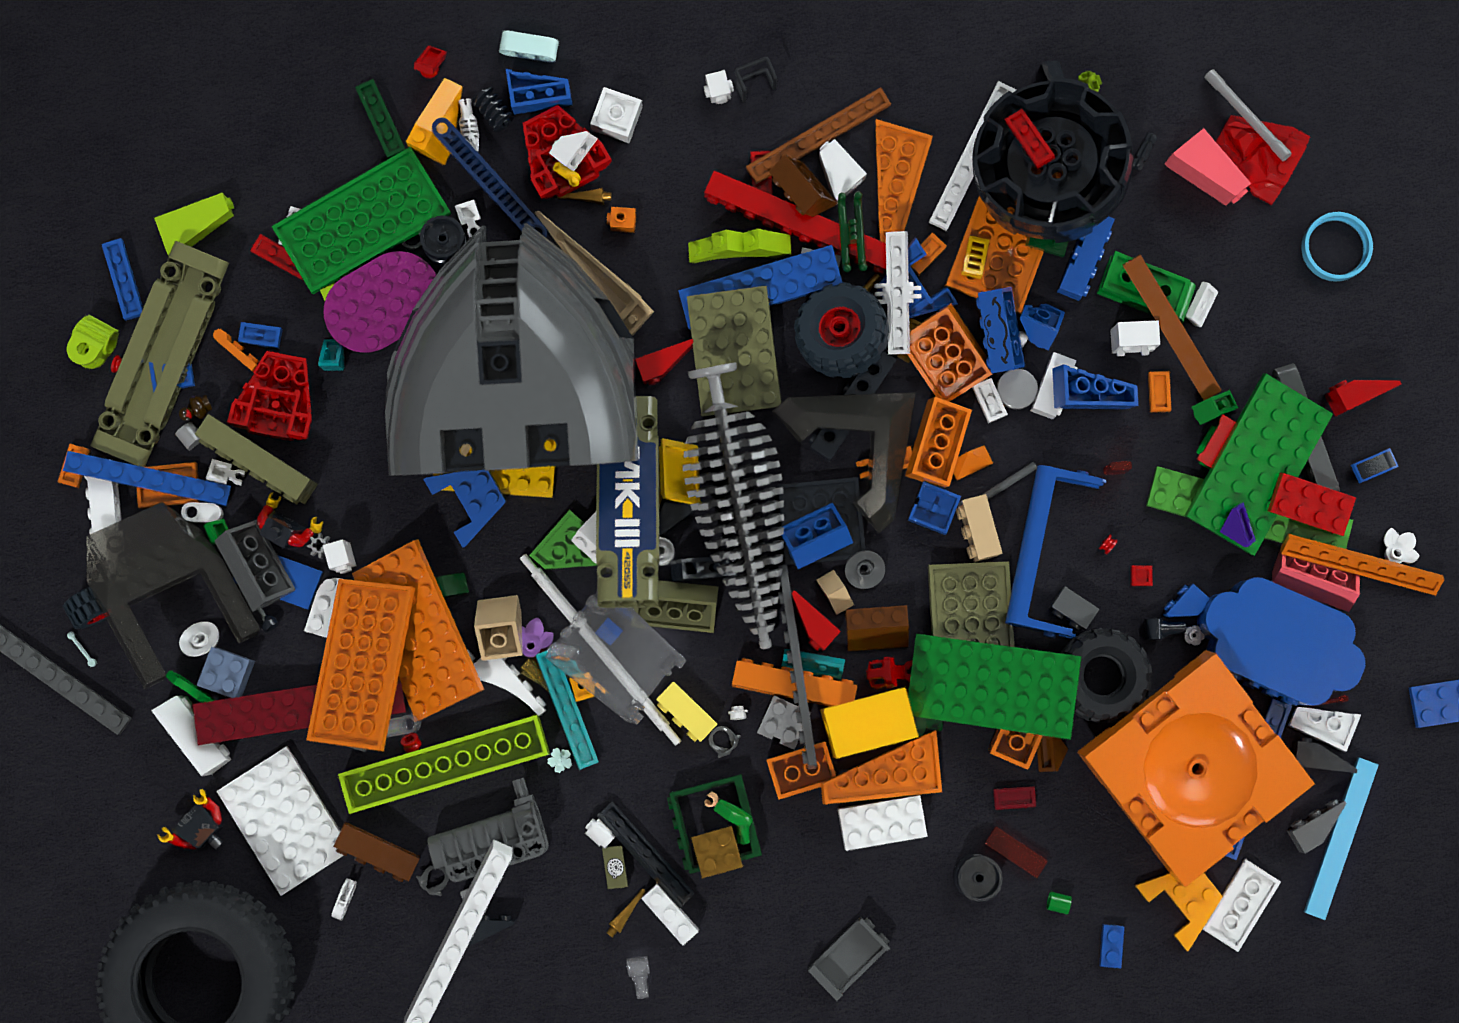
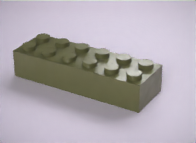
M209 414L194 434L200 438L198 440L199 443L213 451L216 448L215 453L229 461L233 459L232 464L246 472L250 470L249 475L263 483L266 480V486L280 494L283 491V497L295 504L299 502L305 504L318 485Z

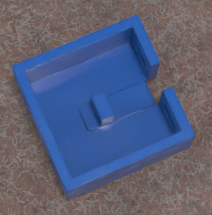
M923 481L916 497L919 499V502L913 505L908 521L946 535L961 496Z

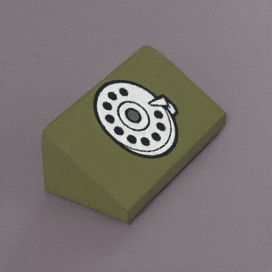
M623 845L602 848L608 889L628 887Z

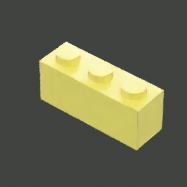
M672 682L656 699L659 701L657 706L665 714L669 711L674 716L672 720L680 728L685 726L689 730L686 734L694 742L697 739L701 742L717 725L675 682Z

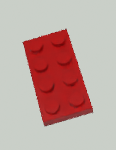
M1280 473L1268 512L1339 536H1344L1356 497L1285 473Z

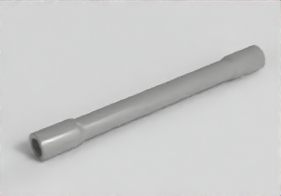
M1214 69L1209 71L1205 79L1224 96L1282 161L1288 159L1292 154L1291 151L1269 131L1227 86L1226 82Z

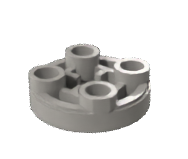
M1023 369L1009 370L999 379L997 392L1005 407L1023 409L1035 400L1038 385L1034 376Z

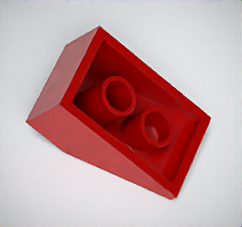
M1344 380L1330 387V392L1324 396L1336 417L1401 385V382L1396 380H1353L1347 383Z
M794 590L791 594L792 600L807 638L810 639L809 644L816 651L819 649L823 651L841 631Z

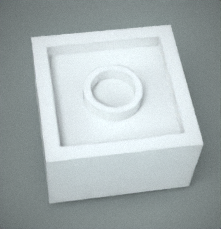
M604 87L590 123L592 131L630 143L643 107L642 100Z
M1159 321L1118 322L1111 329L1112 353H1117L1118 357L1124 356L1125 353L1141 352V355H1149V352H1152L1160 345Z

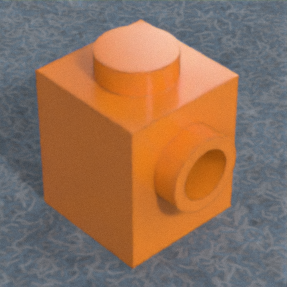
M611 207V213H607V225H610L611 231L635 233L636 209Z

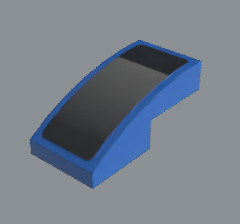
M1390 448L1351 465L1359 483L1399 467Z

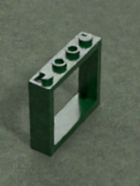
M741 774L670 792V797L667 798L670 810L674 809L673 826L675 830L679 829L680 837L677 838L679 849H684L685 858H682L685 870L689 869L690 874L700 872L699 864H694L678 797L735 782L741 809L752 817ZM754 822L749 826V840L752 850L739 853L741 861L762 855Z

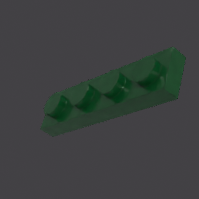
M372 79L356 86L358 95L387 158L390 159L405 150L375 81Z

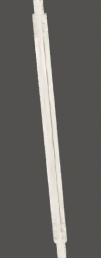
M524 554L520 560L532 573L533 579L660 731L663 730L675 746L682 740L669 726L668 720L541 568L538 569L528 555Z

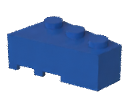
M506 69L511 108L514 114L546 110L556 105L560 107L573 105L568 79L533 75L528 72L520 73Z

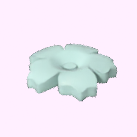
M559 748L553 749L552 757L547 759L548 764L551 767L555 766V772L560 773L565 770L564 767L570 768L572 766L571 759L568 758L571 753L569 750L563 749L560 752Z

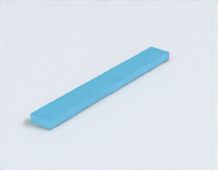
M1357 757L1354 765L1358 769L1357 773L1351 774L1343 797V801L1347 804L1332 828L1304 909L1305 913L1323 920L1326 919L1378 768V764Z

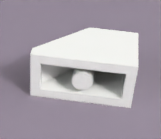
M587 131L561 136L553 144L549 153L563 165L575 171L597 138Z

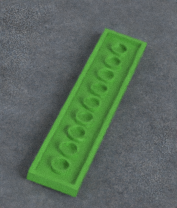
M1157 466L1146 506L1184 516L1204 479ZM1277 515L1265 539L1284 543L1287 535L1292 534L1346 549L1353 520L1349 519L1344 536H1339Z

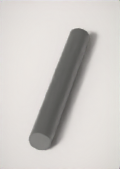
M1032 462L982 495L986 494L989 500L1035 471L1037 466Z

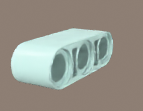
M503 31L499 52L507 56L555 62L559 41L550 37Z

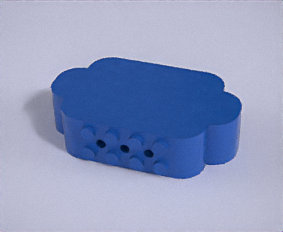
M1264 578L1240 581L1231 588L1230 592L1210 596V600L1205 608L1197 616V626L1200 627L1204 637L1209 640L1206 650L1216 653L1236 680L1243 681L1242 685L1250 689H1261V693L1268 697L1281 698L1280 702L1291 706L1322 704L1330 698L1333 691H1346L1355 687L1359 683L1365 669V657L1362 651L1353 644L1356 632L1354 623L1349 616Z

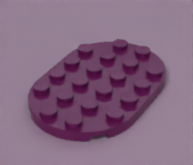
M389 252L375 258L341 278L330 289L324 303V319L327 329L339 344L356 352H374L387 347L400 339L413 308L436 276L434 270L425 260L408 252Z

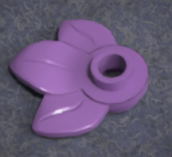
M539 618L531 620L526 625V628L522 626L523 654L526 657H535L536 654L540 653L541 649L549 647L553 641L554 634L544 632L543 623ZM529 644L535 645L533 649L527 648Z

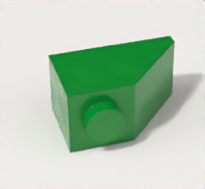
M1229 390L1192 406L1194 417L1201 425L1220 417L1222 414L1225 415L1238 409V406Z

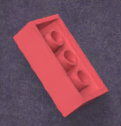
M1281 550L1279 551L1272 572V582L1317 602L1325 603L1347 612L1351 610L1360 595V575L1281 554Z

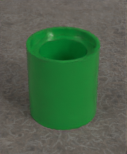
M1050 892L1046 909L1068 914L1072 898L1068 895Z

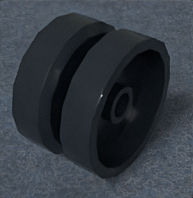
M436 216L429 219L423 225L420 232V242L427 258L433 264L444 266L467 242L460 223L448 216Z
M968 854L961 858L953 871V882L957 890L968 899L977 902L988 901L994 898L1000 891L1003 883L1002 871L999 865L991 858L980 854ZM981 874V879L977 882L976 876Z

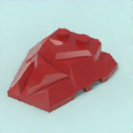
M559 105L523 123L529 156L528 162L531 169V181L541 198H550L554 195L562 197L597 179L600 176L599 172L606 169L612 162L604 145L597 139L575 169V172L580 175L581 180L578 186L573 187L569 184L568 180L553 170L554 164L560 161L549 152L553 144L561 136L589 131L577 124L576 120Z
M1231 115L1216 143L1251 183L1248 186L1251 189L1250 192L1257 198L1272 205L1288 182L1306 150L1310 136L1291 126L1261 121L1291 151V156L1282 161L1243 117Z
M266 351L254 369V375L248 383L244 384L242 387L244 390L238 399L235 398L227 423L236 428L245 429L251 434L288 441L307 439L312 423L307 359Z

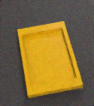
M661 439L659 464L660 490L663 499L687 504L700 502V497L688 498L687 491L699 489L700 483L685 485L684 478L699 475V470L683 471V465L698 461V456L683 458L684 451L698 448L697 445Z

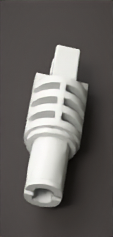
M464 99L458 101L461 112L459 119L460 132L471 146L479 152V131L477 119L472 112L471 99H466V105Z

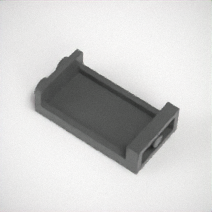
M860 916L807 968L836 1001L885 951L890 949L887 945L890 941L882 933L878 935L873 930L876 926L868 918L864 920Z

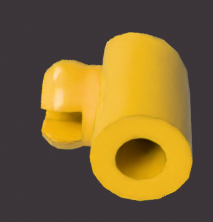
M560 162L554 164L553 170L568 180L571 186L576 187L579 185L581 178L577 172L567 168Z

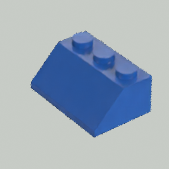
M833 503L782 526L784 527V534L781 537L798 569L853 543L847 525Z

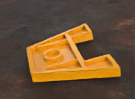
M1170 873L1135 885L1147 902H1150L1165 890L1189 922L1173 934L1186 951H1189L1223 897L1204 873L1186 887L1178 883Z

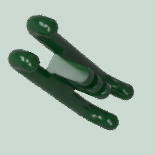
M860 191L854 194L855 219L848 220V224L846 194L841 192L838 195L842 267L845 272L851 270L849 244H857L859 269L866 271L868 267L865 255L862 193Z

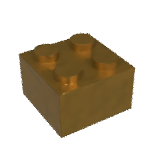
M732 826L691 837L702 878L743 867Z

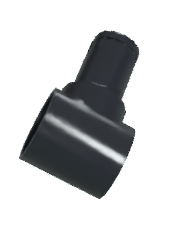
M1163 618L1144 619L1146 640L1164 639L1168 634H1183L1186 632L1185 622H1167Z

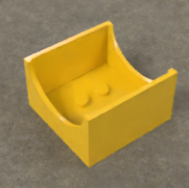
M898 688L860 698L849 703L820 709L832 757L836 759L918 737L905 688Z

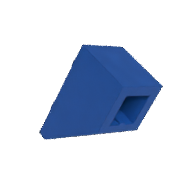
M1194 584L1184 585L1177 592L1178 598L1175 601H1169L1164 607L1166 611L1163 613V616L1165 618L1197 616L1203 611L1210 598Z

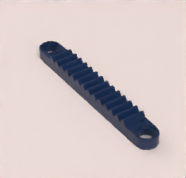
M446 118L436 119L432 124L434 136L473 180L478 183L484 192L488 194L521 232L524 223H528L534 229H541L543 236L546 237L547 230L545 226L453 124ZM440 123H444L448 127L447 132L444 134H440L436 130L437 125Z

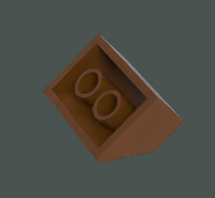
M784 155L769 171L773 176L772 181L778 187L784 189V195L790 201L795 202L797 205L795 208L802 215L806 214L814 217L838 203L803 161Z
M907 605L845 610L848 651L909 647Z

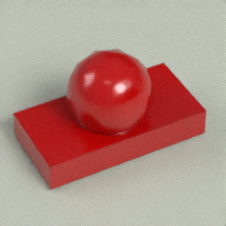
M427 46L415 61L414 69L419 70L425 78L435 77L438 74L439 66L446 58V51Z

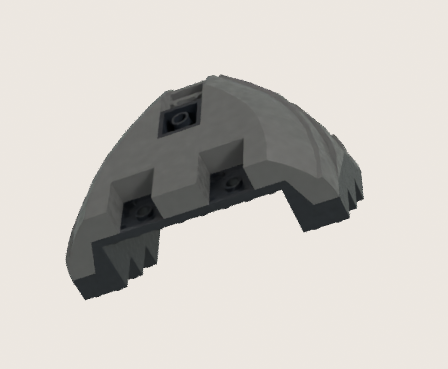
M524 223L520 240L487 242V227L481 226L438 271L413 308L393 351L387 371L385 420L389 475L588 465L639 460L634 338L611 301L580 265L528 223ZM548 439L556 442L555 450H546L544 445ZM464 444H468L472 448V453L469 456H464L461 453V447Z

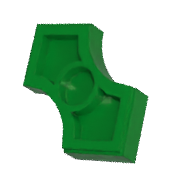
M169 670L165 677L169 681L189 693L196 700L202 703L216 701L209 693L194 685L187 678L172 670Z

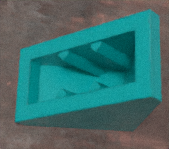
M324 339L318 361L319 367L324 371L344 370L345 347L335 339Z

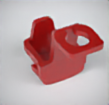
M883 657V660L869 662L868 669L866 670L867 679L873 688L887 687L888 689L897 687V679L910 681L911 674H907V670L912 667L913 661H908L904 665H895L894 657ZM883 663L881 668H873L872 666L873 664ZM882 678L885 681L883 684H874L877 679Z

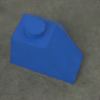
M1041 304L1040 307L1033 308L1032 305H1025L1020 320L1029 341L1039 348L1049 350L1059 331L1065 312L1049 304Z

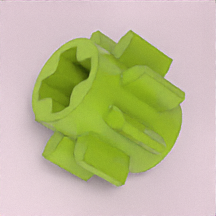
M1086 71L1078 77V81L1087 83L1088 87L1095 92L1099 91V85L1102 82L1100 76L1096 75L1095 72Z

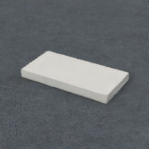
M1244 859L1223 892L1222 899L1203 927V930L1238 952L1281 881Z

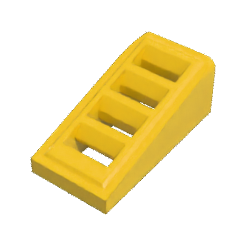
M969 236L961 275L978 279L982 278L989 245L988 239ZM972 243L984 244V247L972 246ZM971 250L980 251L982 255L971 253ZM970 257H972V258H977V259H981V261H980V262H976V261L969 260V258H970ZM968 264L979 266V269L969 268Z

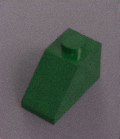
M465 573L435 578L444 599L469 593Z

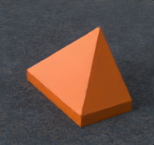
M985 445L958 457L953 473L956 481L993 464Z

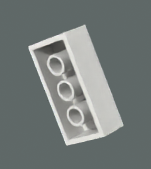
M920 795L838 808L844 849L846 851L927 837Z

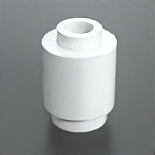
M593 818L585 827L588 830L585 834L599 847L601 845L603 848H606L615 838L612 831L600 819L596 821Z

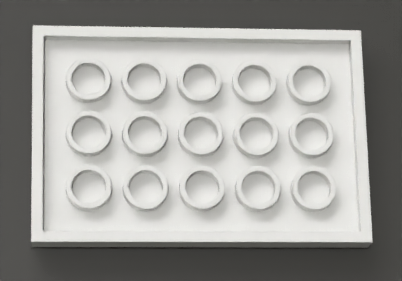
M288 746L217 791L281 896L344 856L336 852L337 848L333 847L340 833L338 826Z

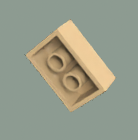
M986 494L962 500L958 504L956 513L958 519H962L964 525L961 530L963 538L967 539L969 547H967L969 558H973L974 562L1001 555L1002 550Z

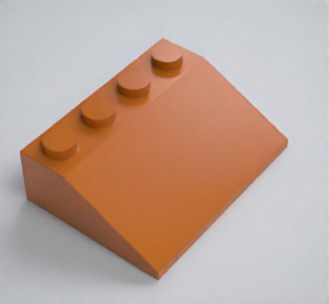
M951 303L910 330V354L907 355L937 398L950 402L993 374L991 369L987 367L986 354Z

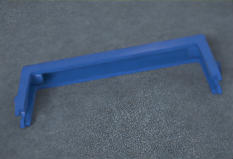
M1037 466L1005 620L1006 624L1044 633L1043 636L1048 638L1060 636L1073 639L1075 637V634L1072 633L1073 629L1031 619L1028 617L1055 480L1099 489V486L1106 483L1105 479L1090 476L1088 472L1081 470L1072 472L1050 466Z

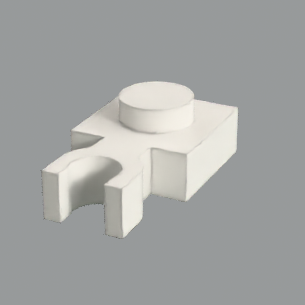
M475 200L455 206L461 225H468L467 233L469 237H472V228H477V230L480 228L476 224V221L480 220L481 217Z
M212 459L206 480L224 485L230 480L234 484L241 486L242 480L237 479L236 476L244 477L245 471L239 469L232 470V464Z

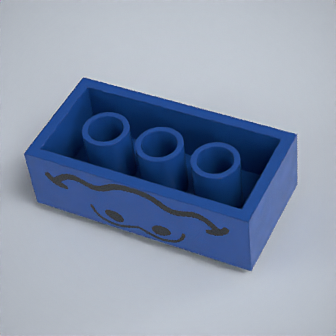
M1012 287L979 292L976 303L978 309L981 310L980 326L984 329L985 333L983 344L984 348L988 351L987 367L991 369V373L1024 367L1025 363Z

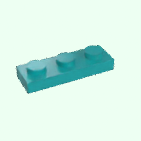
M790 649L784 650L781 668H793L792 663H788L787 651H790ZM800 651L803 671H809L819 676L828 675L836 679L842 678L845 659Z

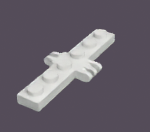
M886 232L887 283L874 284V288H882V292H875V296H882V300H877L880 304H887V320L890 332L888 333V354H910L909 303H914V299L921 298V294H914V291L921 290V286H913V282H909L908 232Z

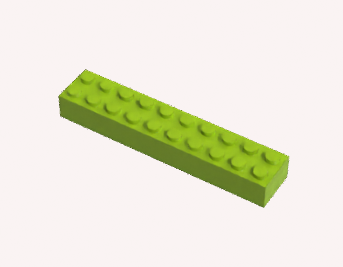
M535 715L338 774L348 812L351 814L549 755L550 752L540 717Z

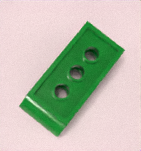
M1115 251L1108 259L1096 294L1152 315L1122 265L1133 257ZM1146 263L1183 324L1196 285L1187 278Z

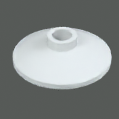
M195 623L188 627L181 635L179 641L180 649L188 656L204 655L210 651L211 647H215L217 644L219 631L213 623Z

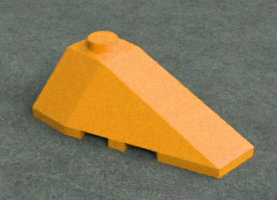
M444 78L406 140L408 147H411L412 150L443 165L446 164L450 152L434 136L432 124L438 118H446L457 129L458 111L460 109L458 101L461 100L463 89L461 85ZM440 123L437 125L436 130L438 133L444 134L447 132L448 127L446 124Z

